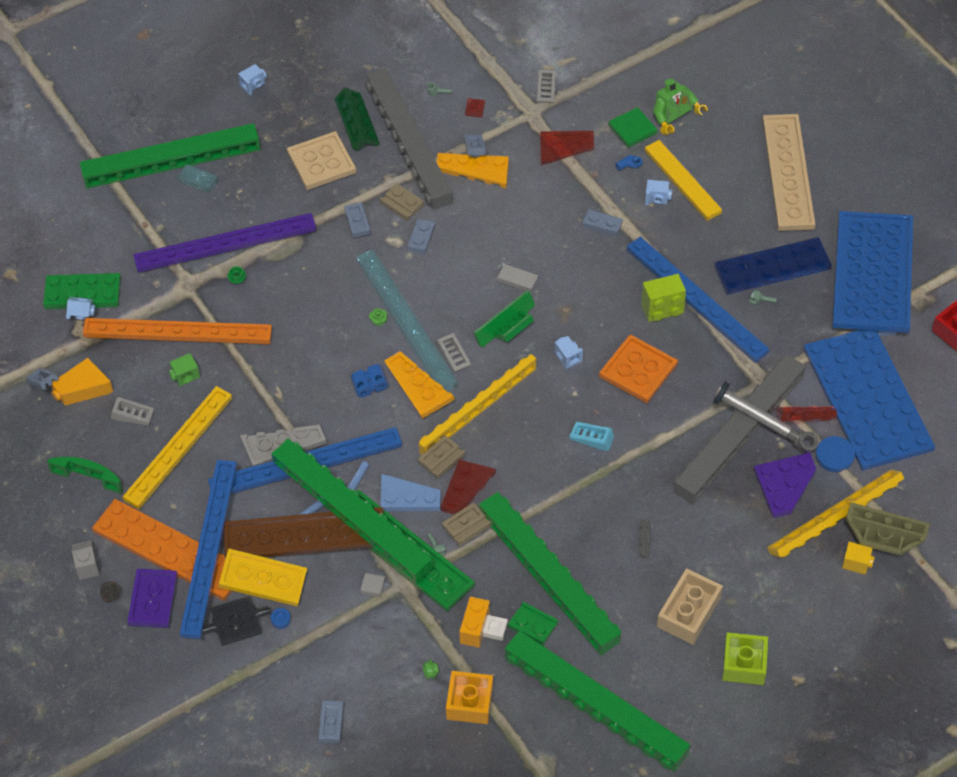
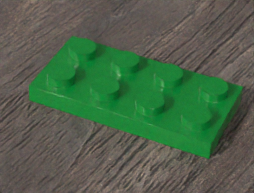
M120 273L46 275L44 309H67V301L70 297L93 299L92 305H95V308L119 307Z

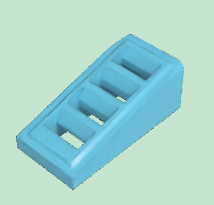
M576 422L569 438L582 444L608 451L614 439L612 429L608 427Z

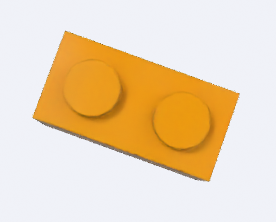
M475 597L469 598L459 632L460 644L480 648L487 616L490 615V601Z

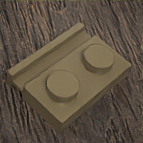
M398 183L383 198H380V204L406 221L424 207L422 199Z
M445 435L418 458V463L439 479L465 457V451L461 450L456 443Z
M475 503L442 522V528L453 541H456L458 546L463 545L491 527L490 520H487L484 513Z

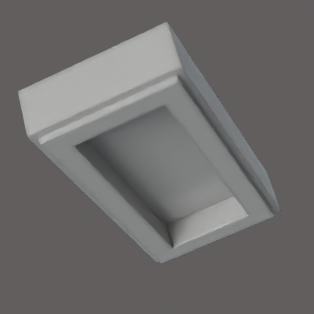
M504 264L497 277V282L532 293L539 275Z

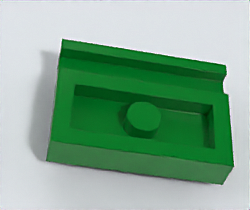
M522 602L521 607L518 608L508 623V628L517 633L521 631L544 646L553 633L554 628L558 625V619Z

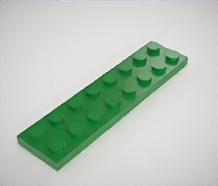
M359 489L356 491L361 500L364 502L368 501L373 508L380 507ZM384 510V515L392 526H398L404 536L412 538L417 543V547L431 554L433 568L416 584L376 549H368L448 612L475 586V582Z

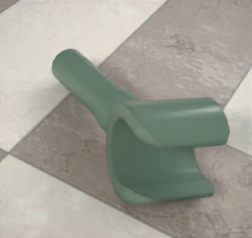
M434 82L427 84V91L430 96H435L437 93H452V89L437 88Z
M756 290L752 293L749 302L753 305H758L760 300L776 303L777 298L764 296L760 291Z
M429 533L427 536L432 543L433 549L442 556H445L444 544L437 545L432 533Z

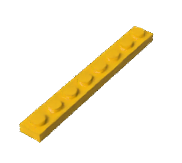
M530 354L528 357L522 358L518 365L508 369L500 379L494 380L490 387L485 391L479 392L471 402L465 403L457 413L451 414L443 424L437 425L429 435L423 436L419 441V453L421 455L445 435L448 438L453 436L535 371L536 357Z
M216 386L123 495V500L140 509L232 400V394Z
M889 470L768 546L769 553L778 557L787 556L792 549L803 546L811 537L819 536L821 531L836 525L838 520L846 518L851 503L866 506L868 501L882 496L883 492L887 489L896 487L904 479L902 472Z

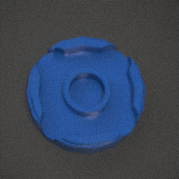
M831 436L820 441L815 457L822 468L837 473L851 467L855 459V450L848 440L842 437Z

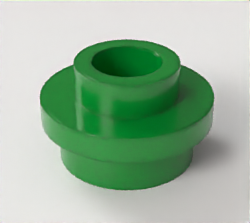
M234 266L227 274L228 280L233 284L242 283L246 279V272L241 267Z

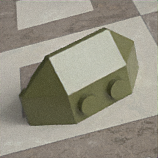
M855 503L850 504L846 518L860 545L900 556L925 542L930 523Z

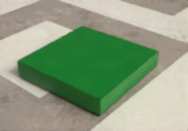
M638 107L608 121V126L627 148L657 134L658 131Z

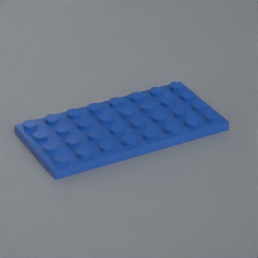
M839 211L833 328L910 332L913 215Z
M857 330L804 345L803 350L846 439L855 450V458L861 471L935 450V445L876 330Z

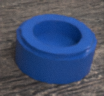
M277 608L271 613L270 619L273 627L284 629L291 623L290 612L287 609Z

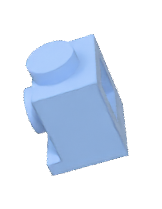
M254 64L238 73L239 84L251 95L253 90L265 84L264 79L267 78V75L263 69Z
M647 181L645 205H649V203L667 204V200H671L672 189H669V182Z
M70 297L67 301L66 318L70 319L72 315L76 319L94 316L95 305H92L93 299Z
M569 336L561 337L555 342V354L566 369L583 361L582 348H578L576 342H572Z

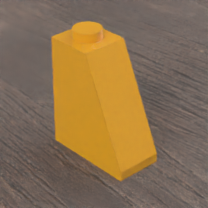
M88 358L51 384L52 396L56 401L60 400L64 405L104 396L113 392L111 381Z

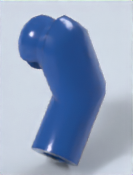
M629 155L615 163V167L618 171L626 167L639 168L643 160L641 157Z

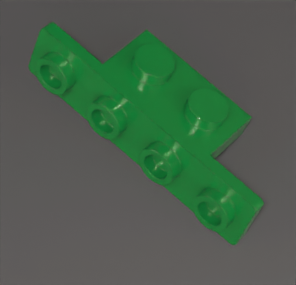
M525 291L474 332L480 347H484L495 337L508 342L534 321L532 315L527 313L535 306L529 291Z

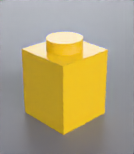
M849 542L842 569L866 575L867 568H872L875 556H871L873 548Z

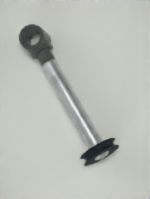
M726 380L717 390L716 397L712 403H716L718 406L721 400L725 401L793 441L792 445L796 446L801 454L811 453L818 446L819 439L815 433L811 431L805 432L802 429L799 432L727 390L731 383H727ZM803 439H808L811 442V447L805 446Z

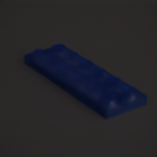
M817 237L717 261L714 267L726 295L831 270L832 264L820 238Z

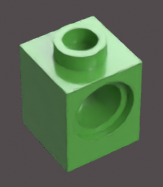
M190 353L169 362L171 367L169 375L173 381H177L179 387L200 378L198 366Z

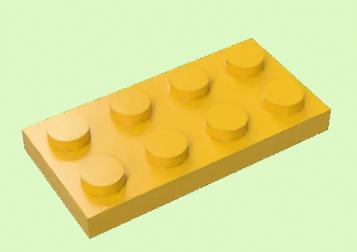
M228 549L218 587L298 607L307 568Z

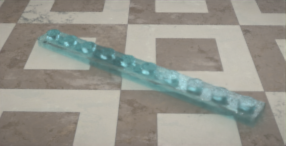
M372 249L356 256L357 262L430 378L442 385L446 391L458 387L455 377L374 250Z

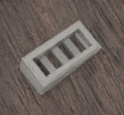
M538 71L537 102L554 103L556 71ZM541 85H551V87H544ZM541 90H549L551 92H541ZM540 96H551V98H541Z
M454 333L437 340L436 346L454 373L471 366ZM449 344H452V346L449 347V348H446V347H445V346H447V345H449ZM456 350V352L449 354V351ZM454 356H460L459 358H456L454 360L452 359V357ZM463 360V364L458 366L455 365V363Z
M117 397L110 419L149 425L154 408ZM135 411H139L138 416L134 415ZM143 412L147 413L145 418L142 417Z

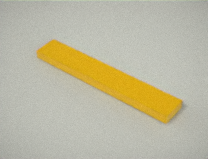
M660 140L645 147L647 155L706 221L722 213L720 206Z

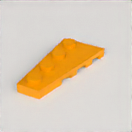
M438 153L437 164L442 173L454 176L463 175L470 180L479 179L485 181L486 184H499L502 188L507 186L509 156L481 155L479 157H472L467 154Z
M401 351L384 360L386 366L422 419L455 400L454 395L447 392L442 385L430 378L425 371L418 368Z

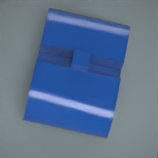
M380 364L369 366L366 371L361 369L351 374V380L358 397H366L371 395L372 391L376 390L377 393L388 387L383 367Z

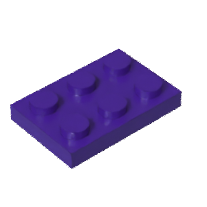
M136 570L127 621L128 626L169 628L178 577L177 571Z

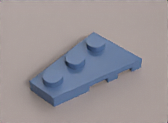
M382 474L381 507L385 511H440V490Z

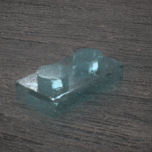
M186 165L178 176L179 182L208 193L212 191L219 181L218 176L190 165Z

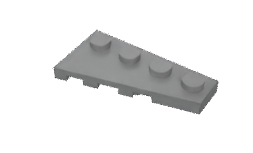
M320 425L297 427L291 431H284V429L276 430L275 433L268 434L259 432L253 436H247V434L240 435L252 467L273 461L271 453L287 438L292 442H298L304 452L327 444Z

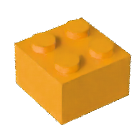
M451 671L446 703V720L488 724L493 693V675Z

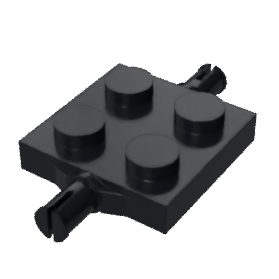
M249 596L211 607L212 623L205 625L202 633L204 635L215 631L219 636L222 646L259 635L261 630L258 624V617L270 614L269 608L266 606L256 610Z

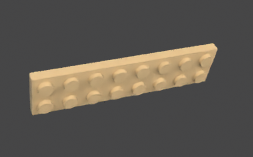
M763 115L762 121L778 231L815 229L799 115Z

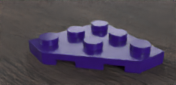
M810 453L754 466V473L772 518L790 515L794 511L797 502L801 499L811 478L816 473L817 468Z

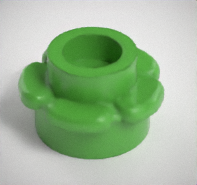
M380 308L374 309L369 314V318L376 326L383 325L387 320V312Z
M428 659V662L422 664L425 678L435 679L436 675L439 674L437 663H432V660Z

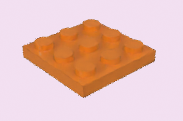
M630 334L599 372V377L641 401L648 403L676 368L678 360Z

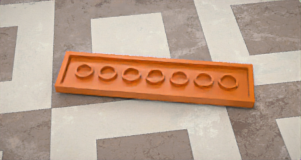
M114 499L92 527L93 532L164 570L177 571L179 578L191 583L199 542ZM219 553L211 595L226 601L232 591L218 587L226 560L225 556Z

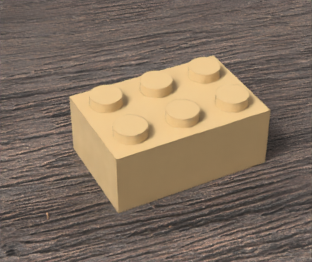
M686 568L658 615L657 627L694 645L721 599L723 586Z

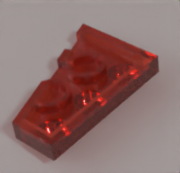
M540 131L541 166L594 150V131Z
M833 406L776 407V415L780 421H810L812 419L827 421L837 417V409Z
M459 459L440 510L455 515L469 506L474 500L475 495L486 486L487 481L494 477L496 469Z

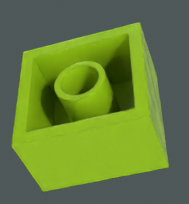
M679 274L643 282L641 306L648 322L659 321L663 318L678 316L684 313L686 290Z
M727 632L722 681L764 685L767 668L768 637Z

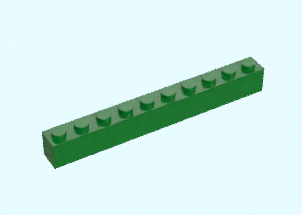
M252 123L80 161L85 187L89 189L259 151L260 143L255 124Z
M287 438L271 453L275 465L417 584L433 568L432 556L428 551H422L417 547V543L412 538L404 536L398 526H392L384 514H378L368 501L364 502L359 498V494L354 489H348L341 478H335L325 465L321 466L317 463L316 458L311 453H305L298 442H292Z
M497 492L479 503V509L484 513L487 520L491 522V529L599 655L602 656L618 645L621 639V630L618 625L613 624L609 620L605 610L600 609L596 605L595 599L590 594L587 595L582 584L578 580H574L566 566L560 564L557 555L547 549L544 540L535 535L532 526L523 521L521 514L517 510L514 511L509 500Z
M519 631L505 647V658L509 664L518 666L527 676H533L539 680L543 687L552 689L561 699H567L573 703L577 710L586 712L595 722H601L607 726L611 733L619 734L629 745H635L641 749L644 755L659 761L663 768L675 772L689 755V743L523 632Z

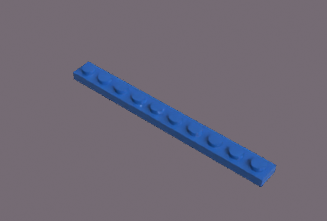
M641 236L627 245V251L656 277L663 278L679 274L686 290L685 302L754 363H757L769 354V348Z
M394 427L305 453H311L321 466L330 467L402 447V442L397 428ZM273 461L236 471L231 494L291 477L275 465ZM213 478L208 479L210 490Z
M217 460L180 629V637L201 639L237 469L236 461Z

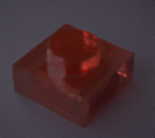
M468 98L465 116L483 118L485 100Z

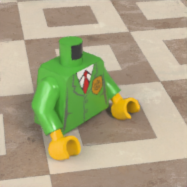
M667 79L665 81V88L656 93V103L653 108L659 125H662L660 132L663 135L674 133V127L667 124L692 110L693 105L695 106L694 112L697 115H703L700 112V108L703 111H708L706 105L698 103L699 100L688 87L680 85L674 79Z

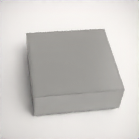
M365 573L360 590L361 594L381 597L385 577Z

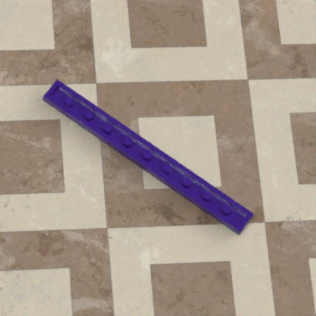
M312 213L145 251L133 254L137 272L139 273L316 231V226Z

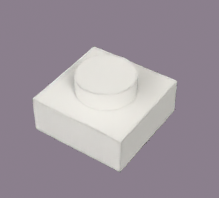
M488 615L483 630V637L503 641L508 619Z

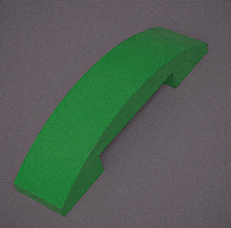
M55 457L47 461L51 473L68 478L72 471L101 480L104 489L120 494L123 492L119 478L108 468L96 462L77 457Z

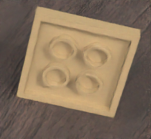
M336 131L287 148V153L306 190L356 173V167Z

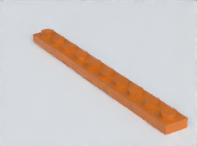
M85 318L83 328L84 338L270 344L272 336V325Z

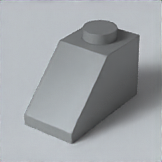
M92 540L73 544L72 554L79 580L98 576L99 572Z

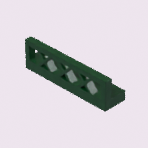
M344 87L334 99L353 150L359 151L366 143L377 147L380 142L361 93Z

